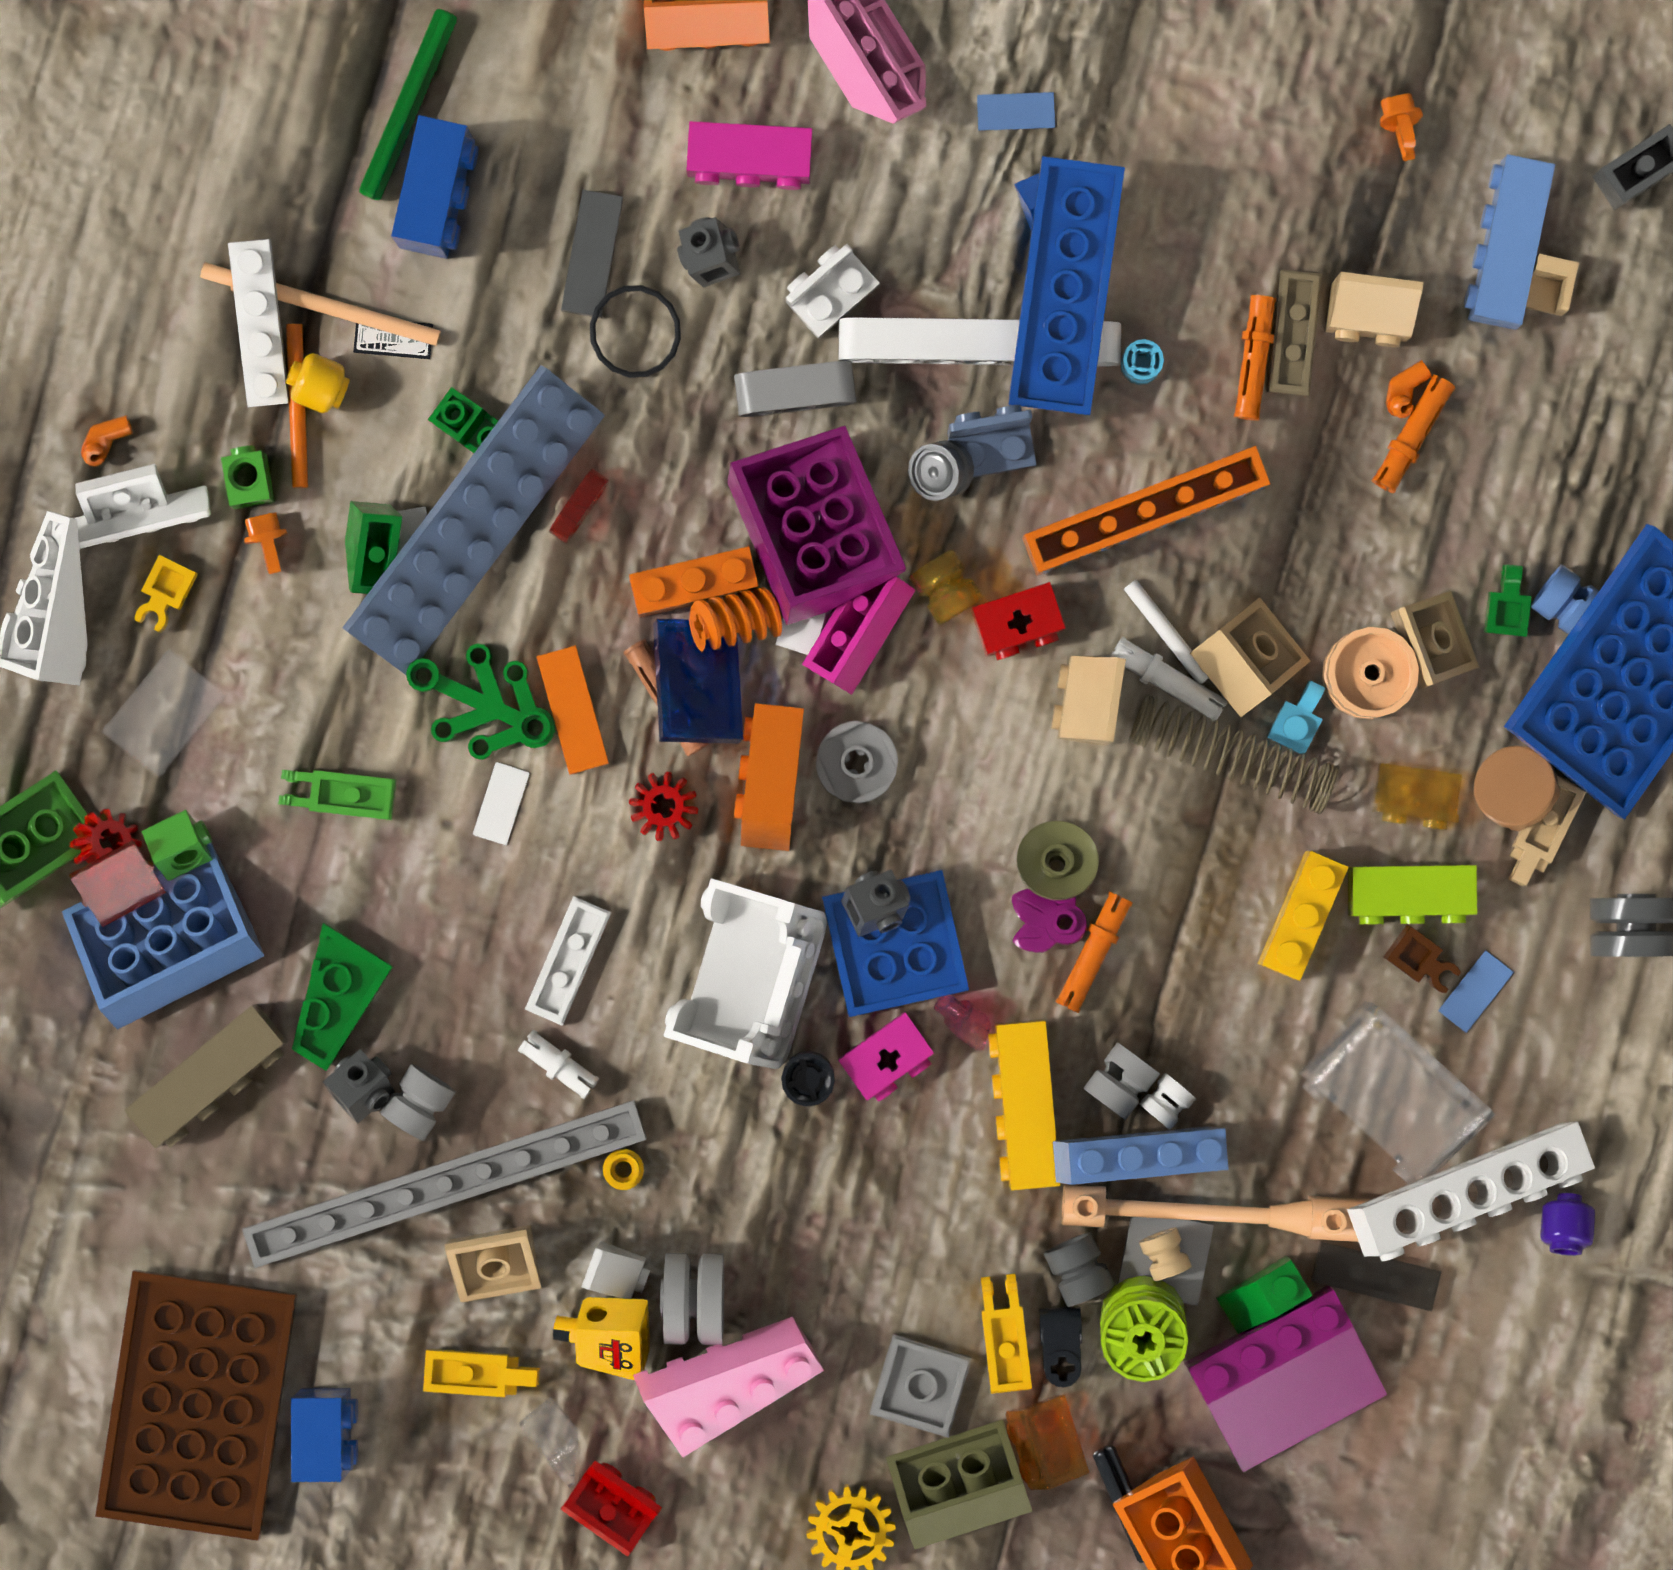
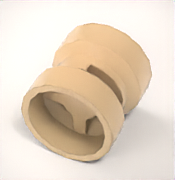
M1177 1227L1160 1231L1139 1241L1143 1254L1149 1256L1150 1260L1153 1261L1149 1270L1154 1281L1175 1276L1192 1267L1188 1255L1180 1252L1179 1244L1182 1239Z

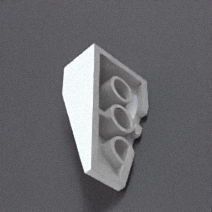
M47 511L30 553L33 567L27 580L20 579L16 592L21 596L14 613L7 612L2 623L0 632V667L39 681L80 685L82 672L86 667L88 644L77 519Z

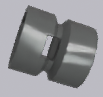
M1092 1232L1073 1237L1044 1252L1052 1274L1062 1277L1058 1287L1067 1307L1095 1298L1115 1286L1106 1264L1097 1262L1101 1252Z

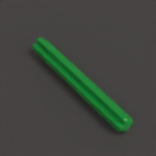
M436 9L361 182L359 193L375 201L382 199L455 28L457 17L446 10Z

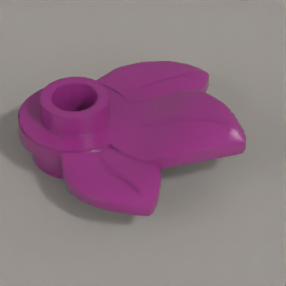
M1024 889L1013 894L1011 899L1013 908L1019 918L1025 923L1012 940L1017 947L1029 952L1044 953L1057 943L1071 945L1078 942L1084 936L1087 929V920L1082 910L1076 906V897L1066 900H1050L1038 896L1030 889ZM1064 917L1073 919L1072 926L1067 930L1059 928V922Z

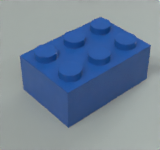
M418 115L391 237L400 249L448 259L450 249H457L461 226L457 225V214L459 209H466L470 186L466 185V174L468 169H475L479 147L475 146V139H473L467 125Z

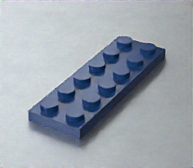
M1045 156L1041 158L1008 405H1021L1023 407L1084 415L1091 414L1125 167Z

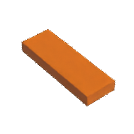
M577 646L536 656L569 775L608 765V756Z

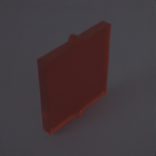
M133 840L69 874L71 881L82 896V905L85 907L89 906L102 927L166 893L164 886L153 871V862L145 859Z

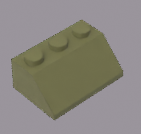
M1003 1419L886 1457L904 1522L914 1549L1033 1512Z

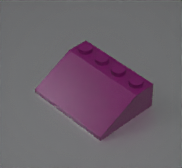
M846 426L730 463L728 486L786 625L826 613L906 571L904 561Z
M1329 1285L1312 1293L1313 1296L1280 1316L1236 1334L1184 1362L1242 1472L1249 1470L1387 1395L1354 1326L1335 1291Z

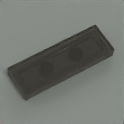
M1320 1240L1311 1281L1432 1312L1441 1271L1396 1259L1381 1261L1380 1256L1364 1257L1361 1250Z

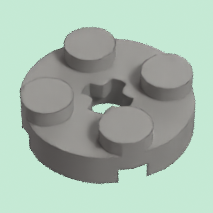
M850 721L836 726L826 734L818 748L816 769L822 785L829 793L842 801L865 803L878 798L887 791L896 776L898 756L894 743L883 730L870 723ZM856 750L859 756L867 755L869 761L864 764L865 772L858 774L855 769L847 770L845 763L850 761L849 753Z

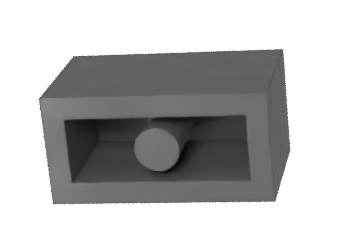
M1671 124L1667 125L1602 167L1592 176L1614 211L1673 173V127Z

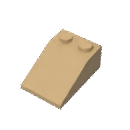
M1071 656L1068 665H1060L1057 688L1064 689L1062 705H1054L1051 729L1058 730L1057 739L1107 746L1114 742L1126 659Z

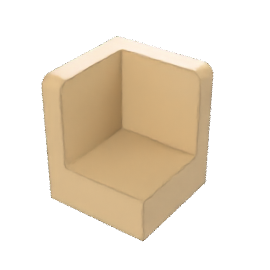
M1538 254L1536 256L1526 308L1563 316L1568 312L1579 262Z

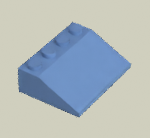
M212 842L207 844L213 860L170 881L154 865L62 911L98 1008L117 1030L264 957L253 926Z

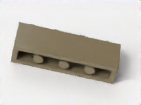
M258 1004L251 1005L124 1111L154 1148L161 1147L165 1143L169 1148H172L189 1134L185 1127L197 1117L203 1122L221 1107L217 1102L218 1099L228 1091L235 1096L253 1081L249 1074L257 1067L262 1065L266 1070L282 1058L285 1054L281 1048L288 1041Z

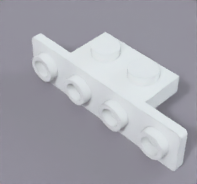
M155 464L75 484L76 495L84 513V516L75 518L77 519L79 550L106 542H115L122 538L146 532H155L159 529L185 522H195L211 515L209 492L206 486L167 495Z

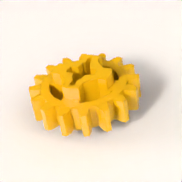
M845 1484L843 1495L840 1496L833 1489L828 1490L830 1500L828 1503L817 1499L815 1502L817 1509L820 1511L819 1515H808V1521L816 1525V1528L806 1531L808 1539H817V1543L811 1547L812 1555L823 1552L824 1556L821 1565L824 1568L831 1562L836 1563V1570H844L845 1567H850L851 1570H859L861 1565H864L867 1570H874L872 1560L875 1557L883 1562L887 1559V1555L882 1550L883 1546H894V1539L887 1536L886 1532L896 1530L895 1522L885 1521L884 1519L891 1513L890 1506L879 1508L878 1504L881 1500V1495L877 1493L870 1499L867 1498L866 1486H861L857 1494H852L849 1484ZM844 1504H850L849 1510L840 1515L830 1514L835 1508ZM866 1508L875 1516L879 1530L875 1529L874 1526L868 1525L864 1518ZM850 1521L857 1522L858 1531L862 1533H855L852 1539L845 1538V1530L840 1527H848ZM823 1531L834 1536L838 1543L837 1552L829 1547L824 1538ZM864 1545L872 1547L866 1553L852 1557L854 1550Z

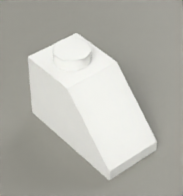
M600 1241L595 1248L581 1287L618 1298L631 1299L634 1291L642 1294L650 1270L643 1268L646 1258Z

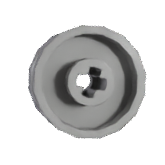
M687 1253L665 1254L664 1279H661L660 1316L663 1318L664 1344H686L690 1337L691 1318H697V1338L702 1345L723 1344L724 1253H703L698 1261V1279H691V1259Z

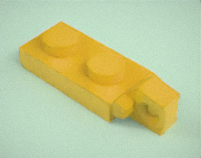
M427 1349L425 1354L423 1391L506 1397V1395H516L517 1386L537 1387L539 1385L540 1368L519 1366V1357L509 1356V1354Z

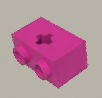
M903 1012L838 1058V1061L864 1098L869 1100L874 1096L879 1102L898 1088L894 1082L907 1072L913 1078L929 1067L932 1063L928 1057L934 1054V1052L906 1012ZM886 1049L889 1053L895 1050L898 1051L900 1055L895 1059L897 1064L895 1069L891 1070L888 1066L879 1068L877 1063L881 1060L879 1053L881 1050Z

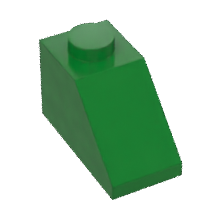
M350 501L345 549L349 591L351 593L368 594L397 556L403 516L390 504Z
M1284 1256L1216 1297L1239 1334L1280 1316L1313 1295L1292 1260Z

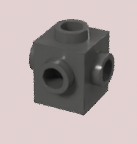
M705 217L693 221L687 228L678 230L682 246L677 248L680 262L684 269L688 270V274L703 288L741 274L735 253L740 250L737 235L732 228H727L716 217Z
M892 869L880 874L874 870L863 874L856 879L855 884L848 886L841 902L858 937H861L878 929L880 933H885L901 925L909 907L910 895L902 880L897 881Z
M361 1049L353 1056H347L342 1059L335 1067L334 1072L323 1081L332 1098L357 1124L371 1112H376L383 1108L390 1095L395 1092L388 1080V1077L392 1075L388 1067L377 1056L370 1060Z

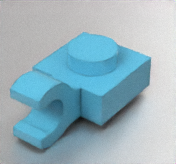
M1308 681L1297 705L1284 701L1267 738L1287 748H1292L1293 751L1299 754L1306 753L1323 720L1312 714L1322 697L1325 687L1313 681Z

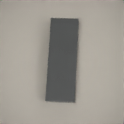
M582 190L561 306L562 312L592 317L595 307L606 296L623 205V196ZM604 307L600 311L598 317L602 319Z

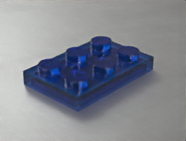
M656 619L653 623L659 742L739 744L743 740L738 638L735 646L729 647L722 636L721 647L713 650L709 641L706 640L705 649L701 652L693 640L689 620Z

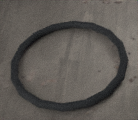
M643 285L622 286L608 293L595 307L590 321V341L598 359L612 372L628 378L648 377L663 370L675 357L681 340L680 319L672 303L659 291ZM642 291L657 297L668 308L674 321L675 339L670 353L659 365L647 371L629 372L614 366L603 356L596 341V322L601 309L611 298L624 292Z

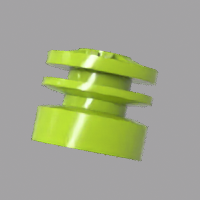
M1143 1275L1127 1278L1109 1291L1103 1300L1100 1312V1337L1103 1355L1112 1369L1127 1379L1140 1382L1160 1380L1174 1372L1185 1358L1188 1346L1184 1302L1175 1288L1163 1280L1154 1281L1152 1277ZM1145 1331L1151 1333V1335H1146L1143 1340L1137 1338V1336H1143Z

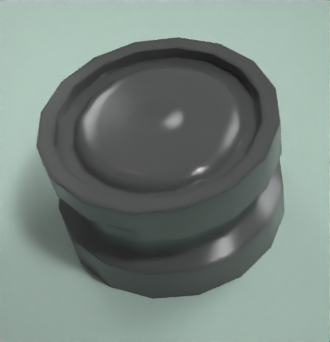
M943 440L921 446L916 450L910 459L908 474L911 485L919 495L928 500L938 501L963 493L973 479L974 465L971 455L964 446L956 441Z

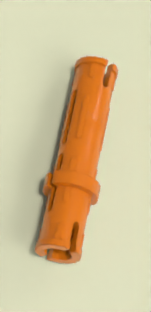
M1250 295L1247 329L1242 331L1241 340L1245 341L1237 402L1233 416L1235 418L1253 421L1260 420L1269 345L1274 344L1275 335L1271 334L1277 298L1264 295Z
M1432 375L1426 390L1413 409L1397 439L1391 440L1387 447L1389 452L1376 475L1371 480L1381 489L1386 491L1388 488V492L1394 494L1410 464L1417 462L1420 456L1417 452L1456 388L1448 380L1442 377L1439 380V376Z
M1111 891L1108 893L1109 896L1095 924L1090 923L1087 929L1090 932L1087 941L1059 997L1055 1001L1077 1013L1080 1012V1008L1112 943L1117 944L1120 937L1116 934L1130 906L1133 904V902Z

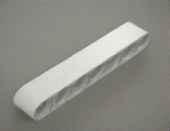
M839 319V361L883 364L1013 365L1019 320ZM1103 321L1097 367L1121 365V323Z

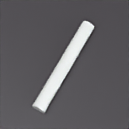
M1137 579L1124 588V591L1192 678L1200 684L1205 682L1209 677L1200 669L1198 663L1191 656V648Z

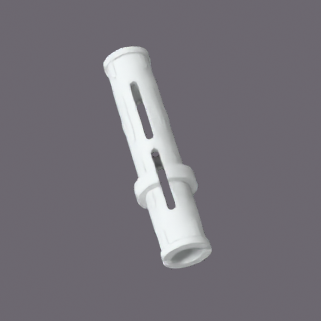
M1125 637L1120 639L1114 648L1115 651L1110 656L1126 659L1125 668L1139 675V681L1146 685L1148 682L1154 684L1203 715H1206L1211 721L1218 719L1223 711L1222 707H1225L1228 702L1225 698L1163 662V656L1158 653L1151 655L1126 640Z

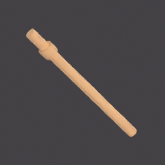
M207 262L203 264L201 278L231 286V291H233L231 269ZM276 283L279 301L430 345H438L441 330Z

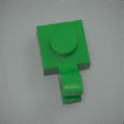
M1502 565L1501 593L1488 592L1484 633L1527 637L1532 596L1519 595L1523 566Z

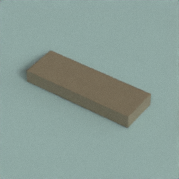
M1290 270L1280 271L1273 333L1275 336L1274 344H1272L1267 393L1309 397L1322 274Z

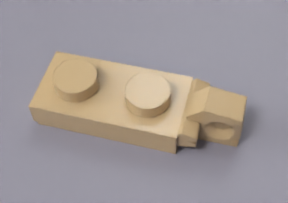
M1557 776L1560 787V796L1551 811L1538 823L1519 831L1512 845L1513 849L1509 856L1516 859L1517 862L1508 880L1521 886H1527L1535 869L1544 872L1547 865L1552 863L1586 794L1582 788Z

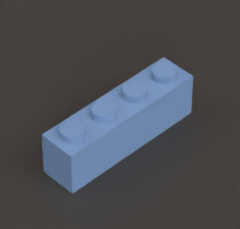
M1507 154L1501 160L1500 165H1493L1489 179V188L1495 189L1492 205H1485L1480 228L1486 229L1484 244H1477L1472 262V268L1478 269L1475 285H1468L1464 300V308L1470 309L1468 320L1513 330L1518 329L1523 324L1555 164Z
M1198 1127L1053 1141L1056 1182L1069 1185L1229 1170L1225 1128Z

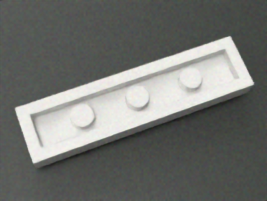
M271 239L228 243L247 407L289 403L288 384L285 383L287 373Z

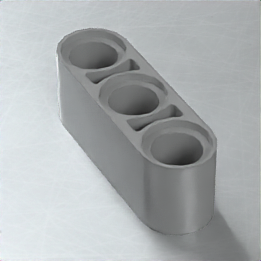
M851 361L783 367L734 375L739 417L839 407L857 402Z

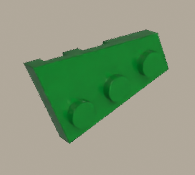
M323 923L292 1050L323 1070L328 1071L394 966L328 924Z

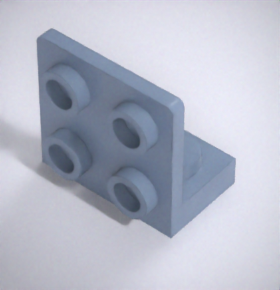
M1011 405L996 409L997 413L991 417L981 418L980 412L955 416V423L949 424L948 440L958 442L971 455L974 465L973 478L1036 467L1030 430L1031 410L1022 411L1021 405Z

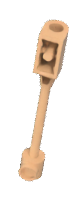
M1064 1184L1062 1225L1104 1228L1105 1215L1268 1224L1269 1227L1303 1235L1308 1239L1359 1242L1347 1209L1372 1199L1308 1196V1201L1261 1208L1106 1199V1186Z

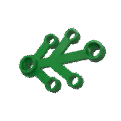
M473 644L466 652L467 662L474 667L483 694L441 675L438 666L428 659H417L407 669V681L415 690L428 692L435 689L476 709L451 719L439 718L435 720L431 726V733L437 741L443 743L450 742L458 733L497 719L513 726L490 737L484 735L474 736L469 741L468 750L470 755L478 760H485L492 755L493 751L518 742L530 748H540L547 745L555 735L556 725L554 718L545 709L536 707L527 682L529 672L522 662L511 661L503 670L504 679L507 683L513 685L520 711L504 704L490 665L492 659L491 651L483 644ZM478 648L486 652V659L481 664L474 663L471 658L472 652ZM513 666H520L523 669V677L519 681H512L508 676L509 669ZM422 668H428L432 673V678L428 683H420L417 679V673ZM533 720H539L543 725L542 732L537 736L531 735L528 731V725ZM442 722H447L451 726V734L446 738L439 737L436 731L437 726ZM478 740H485L488 743L489 748L484 755H477L474 752L473 746Z

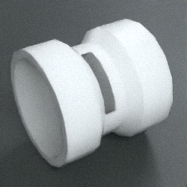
M1164 1073L1157 1082L1158 1088L1153 1094H1147L1139 1105L1171 1130L1178 1122V1114L1181 1110L1189 1108L1196 1098L1167 1073ZM1163 1093L1166 1094L1177 1105L1174 1107L1161 1095Z

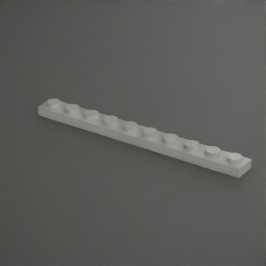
M635 1100L245 1227L242 1231L254 1268L647 1140Z

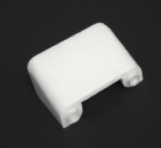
M711 878L708 888H706L702 895L701 908L704 910L705 918L713 921L714 924L691 1000L681 999L676 1005H672L669 1008L665 1019L666 1030L664 1037L747 1064L779 1069L787 1060L825 936L827 927L826 915L824 912Z

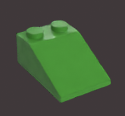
M57 770L0 806V909L81 853V850H75L69 846L73 839L79 838L73 829L78 823L85 824L84 817L87 813Z

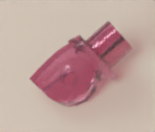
M953 996L940 997L934 1005V1010L945 1017L944 1024L961 1041L977 1051H983L991 1030V1023L987 1015L980 1010L973 1009L974 1005L969 1000L958 1001Z

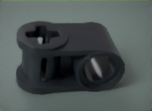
M1039 1308L1041 1346H1043V1364L1046 1378L1056 1387H1069L1076 1383L1081 1375V1308ZM1058 1357H1066L1068 1364H1074V1370L1067 1371V1378H1059L1057 1371L1050 1370L1051 1365L1058 1364Z

